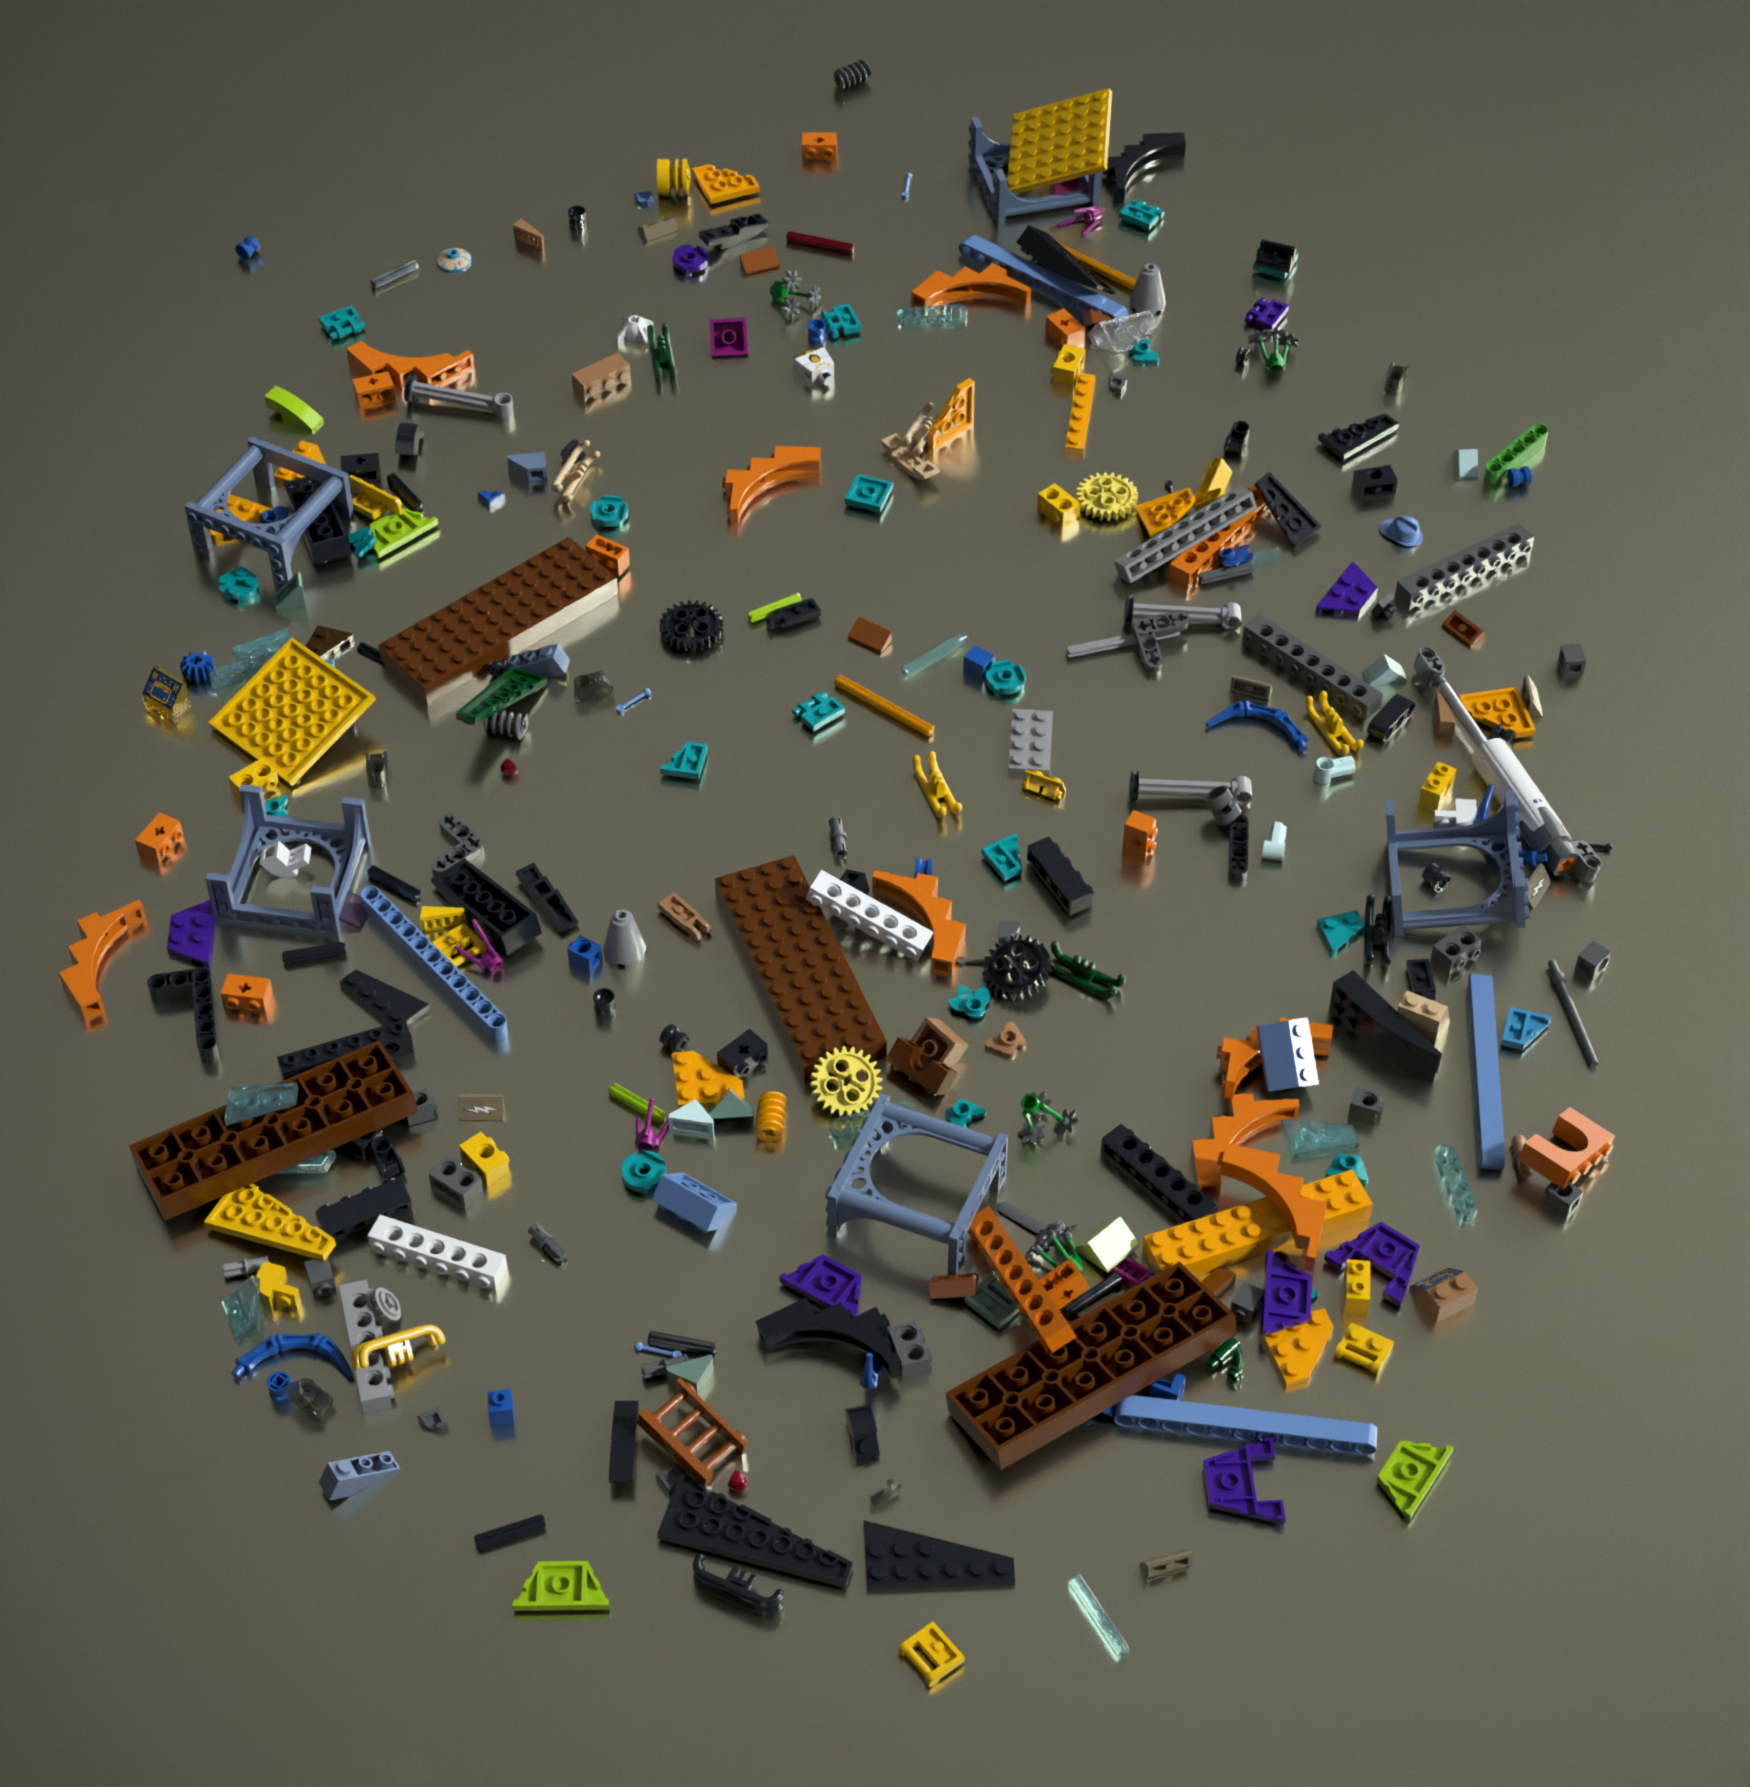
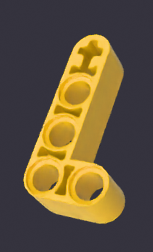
M1219 456L1211 460L1205 470L1194 496L1196 502L1193 506L1197 511L1225 495L1224 491L1232 471L1222 457Z

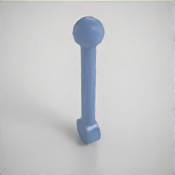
M911 173L905 175L906 183L904 192H902L903 199L908 198L907 191L909 181L912 178Z
M646 688L643 690V693L627 703L617 705L616 712L623 713L624 709L644 696H649L651 694L650 689Z
M641 1342L634 1344V1348L637 1351L646 1350L671 1356L672 1358L682 1356V1353L678 1350L670 1352L645 1346Z

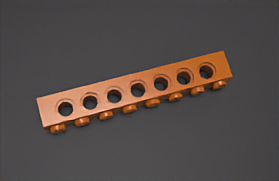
M1255 484L1247 490L1252 491L1257 509L1182 552L1176 559H1173L1169 564L1170 579L1189 588L1199 578L1200 573L1206 572L1219 559L1220 551L1225 548H1231L1269 511Z
M990 1206L976 1213L970 1225L971 1229L967 1232L974 1242L979 1240L980 1243L977 1247L984 1257L989 1255L990 1258L987 1259V1262L993 1271L998 1269L999 1273L996 1276L1003 1286L1008 1284L1009 1288L1006 1291L1013 1301L1018 1299L1019 1303L1016 1306L1022 1316L1026 1314L1029 1316L1026 1322L1032 1331H1039L1036 1337L1043 1347L1048 1345L1053 1353L1075 1339L1076 1335Z

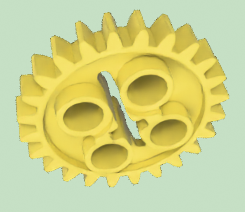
M1104 472L1103 476L1096 473V477L1089 475V480L1084 478L1083 483H1079L1076 500L1081 503V511L1086 510V515L1093 514V519L1100 516V520L1104 517L1108 521H1110L1111 517L1118 520V516L1125 518V513L1130 515L1131 510H1135L1138 492H1136L1137 487L1133 486V482H1128V478L1121 479V474L1115 477L1113 472L1110 476L1106 472Z
M843 1046L840 1053L837 1048H834L833 1055L827 1051L825 1053L826 1060L820 1057L818 1060L820 1065H814L813 1067L818 1073H812L810 1076L816 1080L810 1084L811 1087L816 1088L812 1095H819L816 1103H824L822 1110L828 1107L831 1108L830 1115L837 1111L838 1118H841L843 1113H846L847 1118L850 1119L852 1112H854L855 1116L859 1117L860 1109L867 1113V1105L871 1107L873 1100L879 1098V1095L875 1092H881L882 1087L877 1084L881 1083L883 1078L876 1076L881 1070H874L876 1061L869 1063L870 1054L865 1058L862 1057V1049L856 1054L854 1047L851 1048L850 1052H847L846 1047ZM841 1063L845 1065L847 1071L839 1072L836 1069V1064ZM832 1073L835 1077H831L828 1074ZM856 1074H864L866 1077V1081H858L856 1079ZM845 1079L850 1080L847 1086L843 1085ZM834 1083L837 1091H829L826 1084ZM858 1088H863L864 1092H861ZM854 1093L857 1096V1100L849 1101L846 1094Z

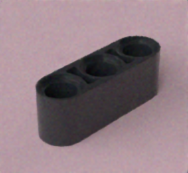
M1398 693L1395 694L1372 718L1367 727V733L1386 742L1411 716L1416 703Z

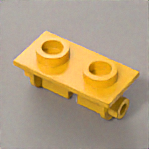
M1025 770L1027 779L1024 778L1021 784L1025 790L1038 794L1042 787L1044 789L1041 795L1053 800L1060 799L1062 791H1066L1061 779L1057 777L1048 778L1037 770H1032V772Z

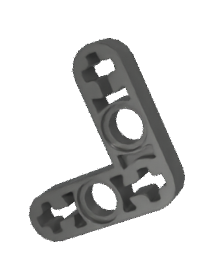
M1175 611L1141 618L1135 622L1133 633L1144 667L1149 672L1159 671L1163 663L1156 636L1186 630L1190 621V616L1186 612ZM1180 618L1184 623H1180L1177 619ZM1159 621H1163L1167 624V626L1165 628H1159L1156 625V623ZM1139 626H1142L1146 630L1142 631V629H1139ZM1144 642H1151L1153 648L1146 649L1142 644ZM1152 654L1154 662H1157L1156 665H1153V663L1150 662Z
M446 813L440 817V830L456 846L432 861V873L435 877L465 858L471 862L484 852L482 838L456 815ZM462 832L467 834L465 837L462 838L456 836L458 833ZM455 855L463 856L460 860L453 859Z

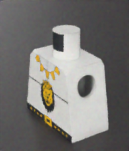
M821 345L794 356L793 372L810 385H816L821 382L825 385H830L834 380V362L824 346Z

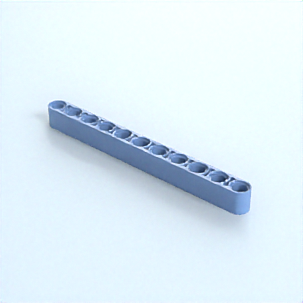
M970 235L959 245V251L964 257L985 267L994 263L1006 269L1008 277L1074 310L1084 313L1091 309L1110 317V320L1104 323L1110 327H1117L1128 317V311L1123 305L977 235Z
M367 886L363 888L361 900L365 913L491 1040L499 1042L506 1039L508 1029L505 1015L377 887Z
M1469 974L1468 996L1480 1169L1504 1170L1505 1145L1492 975Z
M1131 1395L1117 1403L1114 1414V1422L1125 1427L1251 1442H1262L1264 1438L1272 1437L1273 1444L1360 1455L1374 1454L1377 1447V1427L1364 1422Z

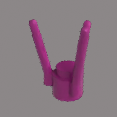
M1096 205L1076 209L1072 212L1085 213L1058 223L1057 226L1060 227L1084 218L1086 222L1092 223L1081 233V236H1084L1095 225L1100 224L1099 219L1102 218V211Z
M472 919L475 929L487 948V951L481 956L482 962L458 946H455L454 949L477 964L482 971L488 969L490 972H493L503 964V960L493 949L476 920Z
M653 1098L649 1101L645 1128L642 1131L640 1117H636L635 1145L641 1151H653L654 1147L659 1148L660 1141L669 1127V1119L667 1118L657 1137L655 1131L650 1129L654 1104Z

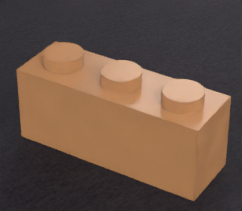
M615 353L572 373V387L584 400L630 379V364L619 353Z

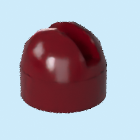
M506 758L500 766L501 772L506 776H511L519 770L509 758Z
M735 1470L729 1479L728 1488L735 1491L744 1490L748 1484L747 1476L743 1472Z

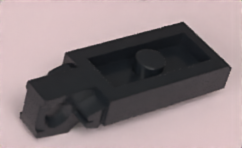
M813 598L778 608L777 612L766 617V626L769 630L787 627L821 616V610Z
M1429 959L1407 960L1406 967L1412 992L1427 999L1435 1000L1436 987Z

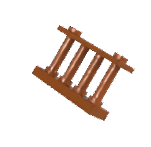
M679 1378L675 1385L677 1393L655 1413L650 1412L645 1407L638 1413L637 1424L698 1484L701 1482L707 1487L711 1484L712 1469L734 1449L742 1456L745 1453L747 1442L739 1431L735 1432L696 1393L694 1387L689 1382H684ZM685 1400L694 1410L672 1429H667L661 1423V1419ZM701 1416L710 1427L691 1444L684 1446L678 1440V1436ZM718 1433L727 1443L706 1462H701L695 1457V1452Z

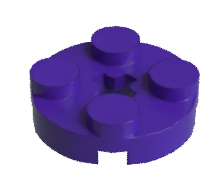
M691 245L680 246L675 249L672 256L673 266L677 270L682 271L684 275H691L694 272L708 267L707 251L701 246H697V248L691 247Z

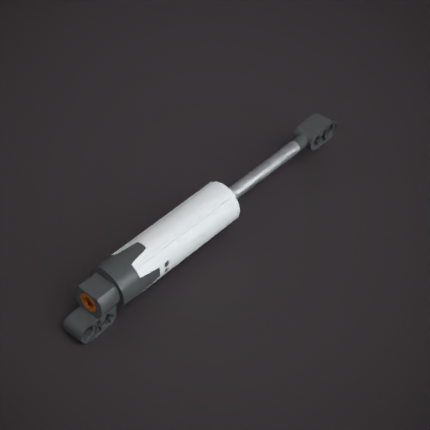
M1429 647L1420 648L1413 665L1415 671L1427 686L1436 687L1442 693L1445 701L1476 744L1477 748L1471 758L1472 764L1488 787L1490 784L1495 786L1493 795L1500 805L1503 804L1505 790L1513 789L1514 798L1519 800V810L1515 812H1519L1520 824L1516 826H1519L1520 834L1528 846L1537 854H1547L1548 861L1542 863L1547 864L1554 875H1565L1573 870L1579 880L1585 883H1592L1602 865L1601 860L1592 847L1582 840L1574 842L1507 743L1501 738L1487 740L1443 677L1446 667L1437 653Z

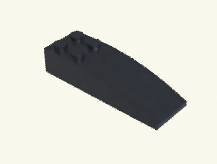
M1028 225L1016 242L1021 246L1020 250L1033 257L1032 260L1036 264H1042L1054 273L1091 289L1115 295L1116 292L1047 232Z
M308 477L284 482L283 485L293 513L323 483ZM331 501L302 534L314 565L352 555L348 534L333 501Z
M465 858L431 879L432 884L453 907L464 908L466 920L475 928L472 923V919H475L487 939L507 955L542 933L536 913Z
M1354 970L1333 982L1329 1006L1333 1016L1339 1018L1349 1031H1352L1373 1050L1391 1062L1432 1083L1437 1081L1442 1053Z

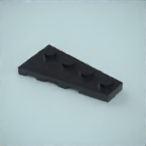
M1382 414L1366 419L1365 423L1362 424L1354 423L1350 424L1349 428L1343 430L1338 428L1327 435L1325 433L1319 434L1318 441L1345 460L1397 430L1399 423L1388 414Z
M1270 471L1255 483L1256 489L1294 550L1321 529V524Z
M356 969L339 981L342 989L386 1025L404 1019L407 1025H410L430 1010L429 1003Z

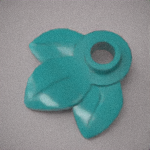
M960 985L957 997L948 999V1002L952 1009L964 1012L968 1017L978 1018L985 1013V1005L990 1001V992L986 986H982L974 992Z

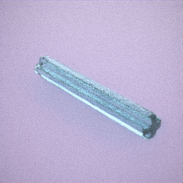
M959 633L903 665L902 673L905 676L912 675L966 644L967 636L964 633Z
M1079 1573L1072 1575L1069 1578V1585L1116 1656L1122 1658L1128 1655V1645Z

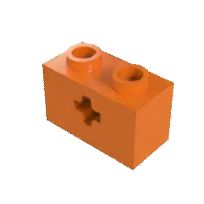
M802 132V159H837V133Z
M1064 308L1046 316V332L1062 346L1064 344L1077 346L1085 341V327Z
M388 371L352 379L354 394L359 407L396 399L394 384Z
M1133 810L1124 824L1122 852L1146 860L1149 853L1152 854L1156 848V842H1154L1158 828H1155L1156 818Z
M159 812L135 839L138 854L160 862L175 843L179 842L182 838L183 832L180 821Z
M227 974L220 994L223 1007L250 1010L252 1012H266L273 992L269 978Z
M1070 1258L1039 1279L1059 1310L1090 1288L1082 1273Z

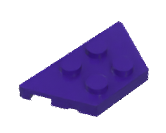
M1351 562L1317 604L1316 612L1322 613V609L1334 610V614L1359 616L1377 594L1378 587L1354 562Z
M210 900L171 915L167 942L169 954L183 957L190 962L196 960L201 962L204 967H210L215 923Z
M1267 1250L1265 1257L1261 1335H1268L1308 1323L1311 1314L1312 1276L1303 1270L1297 1269L1289 1261L1285 1263L1277 1258L1272 1250Z
M821 1255L809 1263L798 1266V1270L788 1275L786 1273L780 1275V1283L825 1308L841 1302L845 1310L850 1309L853 1316H857L862 1275L831 1258Z

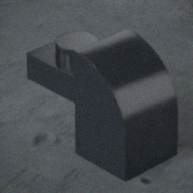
M400 423L396 435L395 453L406 455L418 454L419 439L424 438V431L420 430V424Z
M870 1405L846 1408L848 1432L852 1437L855 1459L880 1455L876 1434L877 1428Z

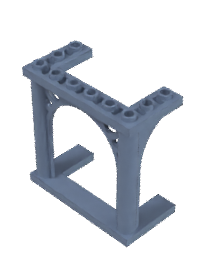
M971 118V125H969L971 139L968 140L970 149L968 161L973 166V173L977 175L978 184L982 186L983 195L987 197V204L991 206L992 215L996 217L998 224L1005 223V217L1088 203L1091 206L1096 205L1099 207L1102 172L1078 178L1084 189L1080 191L1043 197H1024L1012 194L1007 187V179L1001 169L1009 162L1011 143L1004 144L992 141L983 133V127L979 118ZM991 163L996 165V167H989L986 164Z
M251 437L248 440L249 448L196 503L189 501L184 506L193 549L209 555L213 551L210 530H213L224 536H229L254 546L257 549L268 552L273 580L285 585L293 577L291 560L297 542L305 529L331 501H333L340 517L348 520L354 517L348 473ZM272 464L323 483L294 514L273 523L257 524L243 521L232 514L227 505L228 496L232 489L252 468L255 484L268 489H272L275 486ZM222 509L224 511L222 513H218L214 510ZM273 529L275 534L266 532V530Z
M241 784L239 794L244 813V823L240 845L230 873L225 875L208 872L205 878L215 921L339 936L341 931L339 918L363 848L369 847L371 843L364 799L343 797L341 804L345 824L267 815L262 787ZM265 835L277 836V838L270 840ZM277 841L281 843L305 841L317 844L330 853L335 862V873L330 888L312 885L310 894L314 913L240 904L251 870L256 860L261 856L263 847ZM332 843L343 844L339 847H331Z
M1513 789L1505 790L1503 804L1492 816L1479 823L1457 827L1396 831L1393 799L1385 800L1395 937H1404V930L1516 922L1517 928H1525V919H1529V908L1525 906L1529 905L1528 879L1525 878V874L1522 871L1524 870L1523 857H1518V854H1522L1521 841L1517 842V838H1520L1519 826H1516L1520 824L1519 812H1515L1519 810V800L1514 798ZM1496 844L1505 845L1500 851L1492 850ZM1467 846L1479 849L1490 855L1497 862L1501 870V881L1497 890L1488 899L1479 904L1463 908L1402 912L1397 851ZM1500 896H1506V897H1507V898H1506L1505 900H1503L1502 902H1500V901L1497 899V898L1500 897Z
M881 1093L877 1101L874 1100L872 1102L870 1115L864 1118L860 1134L855 1135L852 1143L853 1148L851 1151L846 1152L842 1169L838 1168L836 1171L833 1186H829L826 1191L825 1198L828 1199L825 1211L828 1213L826 1219L828 1236L837 1238L844 1223L849 1220L872 1219L947 1244V1275L959 1274L965 1262L966 1233L989 1186L990 1190L998 1192L1006 1177L1008 1135L999 1132L998 1137L995 1138L889 1103V1095ZM898 1127H905V1129L900 1130ZM907 1135H923L988 1157L954 1224L896 1204L883 1197L874 1187L869 1174L870 1163L875 1153H881L884 1145L895 1138ZM859 1169L864 1171L862 1174H858ZM858 1180L866 1182V1185L862 1188L855 1189L850 1186ZM869 1191L872 1193V1195L869 1196L866 1194V1192Z

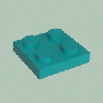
M857 474L844 498V504L881 513L893 489V482Z

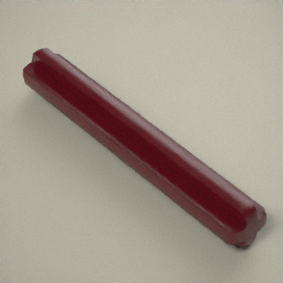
M788 231L786 235V241L847 254H853L854 244L792 231Z

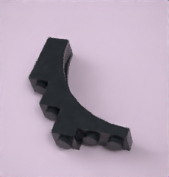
M1184 132L1143 134L1139 145H1124V152H1121V156L1108 157L1107 171H1103L1102 175L1106 176V182L1111 181L1113 196H1116L1117 203H1124L1126 186L1131 178L1140 170L1158 161L1185 157L1186 140Z
M805 1297L755 1321L759 1335L768 1351L802 1341L822 1340L838 1342L855 1347L866 1354L872 1353L873 1358L885 1368L892 1379L901 1375L899 1365L902 1364L901 1359L896 1351L892 1353L890 1349L892 1345L888 1338L890 1336L887 1328L890 1326L889 1320L885 1313L880 1314L877 1307L854 1317L851 1310H845L841 1302L818 1312L815 1304L810 1305Z

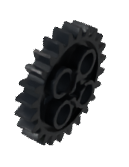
M688 600L687 604L680 601V606L673 604V609L667 608V613H662L659 627L661 637L665 638V643L670 642V647L677 645V650L684 647L685 652L689 648H692V651L695 652L696 648L699 647L700 650H703V646L710 648V642L716 644V638L721 639L724 622L722 614H718V609L713 610L712 604L706 607V602L700 605L698 600L694 604ZM690 614L693 616L694 637H691Z
M1012 935L1009 942L1003 938L1001 946L995 943L997 949H989L991 956H985L984 959L987 963L982 964L984 969L982 975L989 990L994 992L997 997L1001 995L1004 1000L1010 996L1012 1001L1015 1000L1016 996L1023 1000L1024 994L1031 997L1032 990L1038 993L1037 986H1045L1043 979H1049L1050 977L1047 972L1052 971L1050 967L1052 961L1043 943L1039 944L1037 939L1032 941L1030 936H1027L1024 940L1022 935H1019L1017 940ZM1006 956H1009L1013 960L1014 964L1018 967V969L1022 970L1023 974L1028 979H1024L1021 976L1020 972L1017 970L1016 967L1012 966L1011 962L1006 958Z

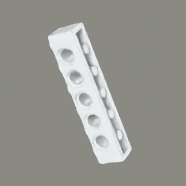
M823 870L818 874L806 896V900L810 901L813 905L821 907L831 915L839 917L848 922L849 925L857 927L869 936L882 941L887 946L900 951L908 958L916 961L921 957L934 933Z
M379 1215L368 1234L370 1249L376 1253H384L401 1261L406 1260L419 1267L433 1269L440 1274H449L457 1277L459 1280L476 1283L483 1288L489 1287L496 1290L507 1270L506 1255L383 1215Z

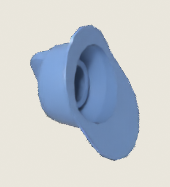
M1410 516L1387 519L1379 525V531L1382 535L1403 546H1417L1423 540V534L1419 530L1417 520Z

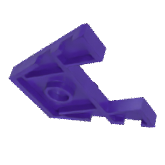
M1380 1222L1358 1234V1237L1354 1240L1342 1243L1338 1249L1328 1251L1324 1256V1260L1339 1270H1342L1346 1266L1347 1259H1352L1354 1255L1363 1261H1370L1371 1266L1393 1279L1383 1290L1382 1297L1400 1307L1420 1245L1385 1223Z
M1266 1437L1262 1442L1256 1444H1247L1243 1449L1234 1452L1228 1451L1203 1460L1209 1508L1285 1524L1286 1517L1283 1500L1257 1501L1251 1462L1275 1460L1272 1437Z

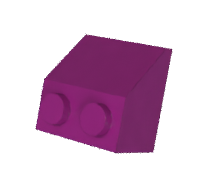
M746 317L709 320L712 356L748 355Z

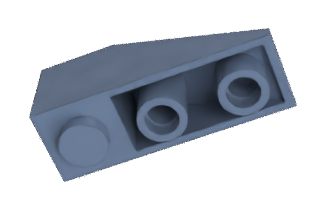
M559 644L511 655L507 659L506 666L508 669L513 666L547 678H553L566 674L570 659Z
M390 1451L329 1462L319 1480V1484L329 1501L345 1498L400 1471V1467Z

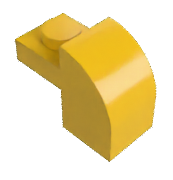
M264 1261L255 1279L259 1299L262 1304L271 1310L276 1302L283 1307L290 1306L297 1309L301 1303L299 1290L296 1287L286 1285L288 1278L285 1267Z

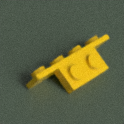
M353 475L348 476L352 491L358 494L352 498L354 510L373 520L388 510L399 516L403 514L402 503L398 497L388 494L386 491L363 481L361 478Z

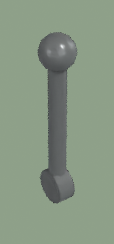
M957 958L959 966H963L965 963H987L985 959Z

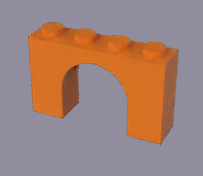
M1569 1107L1558 1116L1552 1133L1572 1145L1578 1152L1560 1149L1538 1134H1535L1524 1143L1518 1160L1564 1189L1570 1183L1574 1184L1581 1174L1585 1175L1592 1165L1596 1166L1603 1156L1607 1157L1614 1147L1612 1141L1615 1135Z

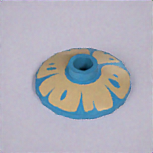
M460 248L443 250L436 258L437 266L447 272L464 270L472 261L469 252Z

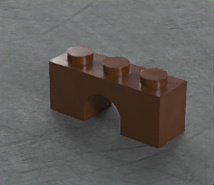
M898 1037L885 1059L892 1064L890 1067L899 1073L904 1072L908 1075L907 1079L912 1083L924 1086L926 1093L932 1096L946 1095L958 1072L942 1061L931 1060L928 1067L923 1070L920 1066V1057L924 1049L908 1038Z

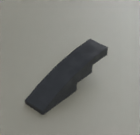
M535 862L516 871L515 875L529 896L559 933L579 924L559 890L554 889L547 876L542 875Z
M615 1401L609 1483H633L639 1401Z

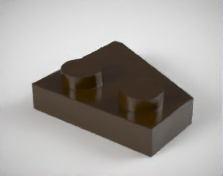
M317 626L305 647L325 660L330 654L340 650V645L346 641L352 642L354 637L353 633Z

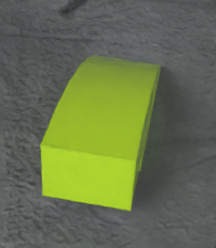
M274 386L265 395L266 407L281 413L282 419L311 432L323 422V418L314 409L285 389Z

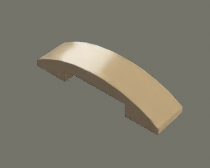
M897 433L881 440L882 446L892 460L910 476L925 480L940 473V469L929 460L924 462L919 457H913L912 451L907 447H901L902 437Z

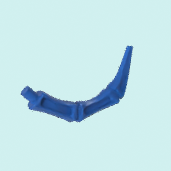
M1247 700L1244 702L1239 701L1205 723L1206 727H1210L1232 717H1260L1268 720L1273 725L1276 724L1278 728L1285 731L1294 746L1298 745L1300 752L1307 750L1306 742L1308 737L1294 724L1286 712L1283 713L1282 709L1259 706Z
M1492 784L1489 785L1480 803L1473 824L1489 818V806L1495 787ZM1496 844L1492 850L1500 851L1505 845ZM1522 851V854H1518L1519 858L1523 857V865L1535 868L1538 863L1548 861L1546 853L1537 854L1535 851Z
M277 1333L274 1337L269 1336L256 1348L235 1360L237 1366L231 1372L235 1378L239 1379L244 1371L251 1372L263 1359L276 1355L279 1351L284 1352L289 1349L303 1348L327 1355L341 1368L348 1378L354 1376L340 1349L328 1336H323L321 1333L302 1335Z
M867 1353L864 1371L861 1372L859 1384L866 1389L876 1388L878 1376L882 1369V1365L873 1358L872 1353Z

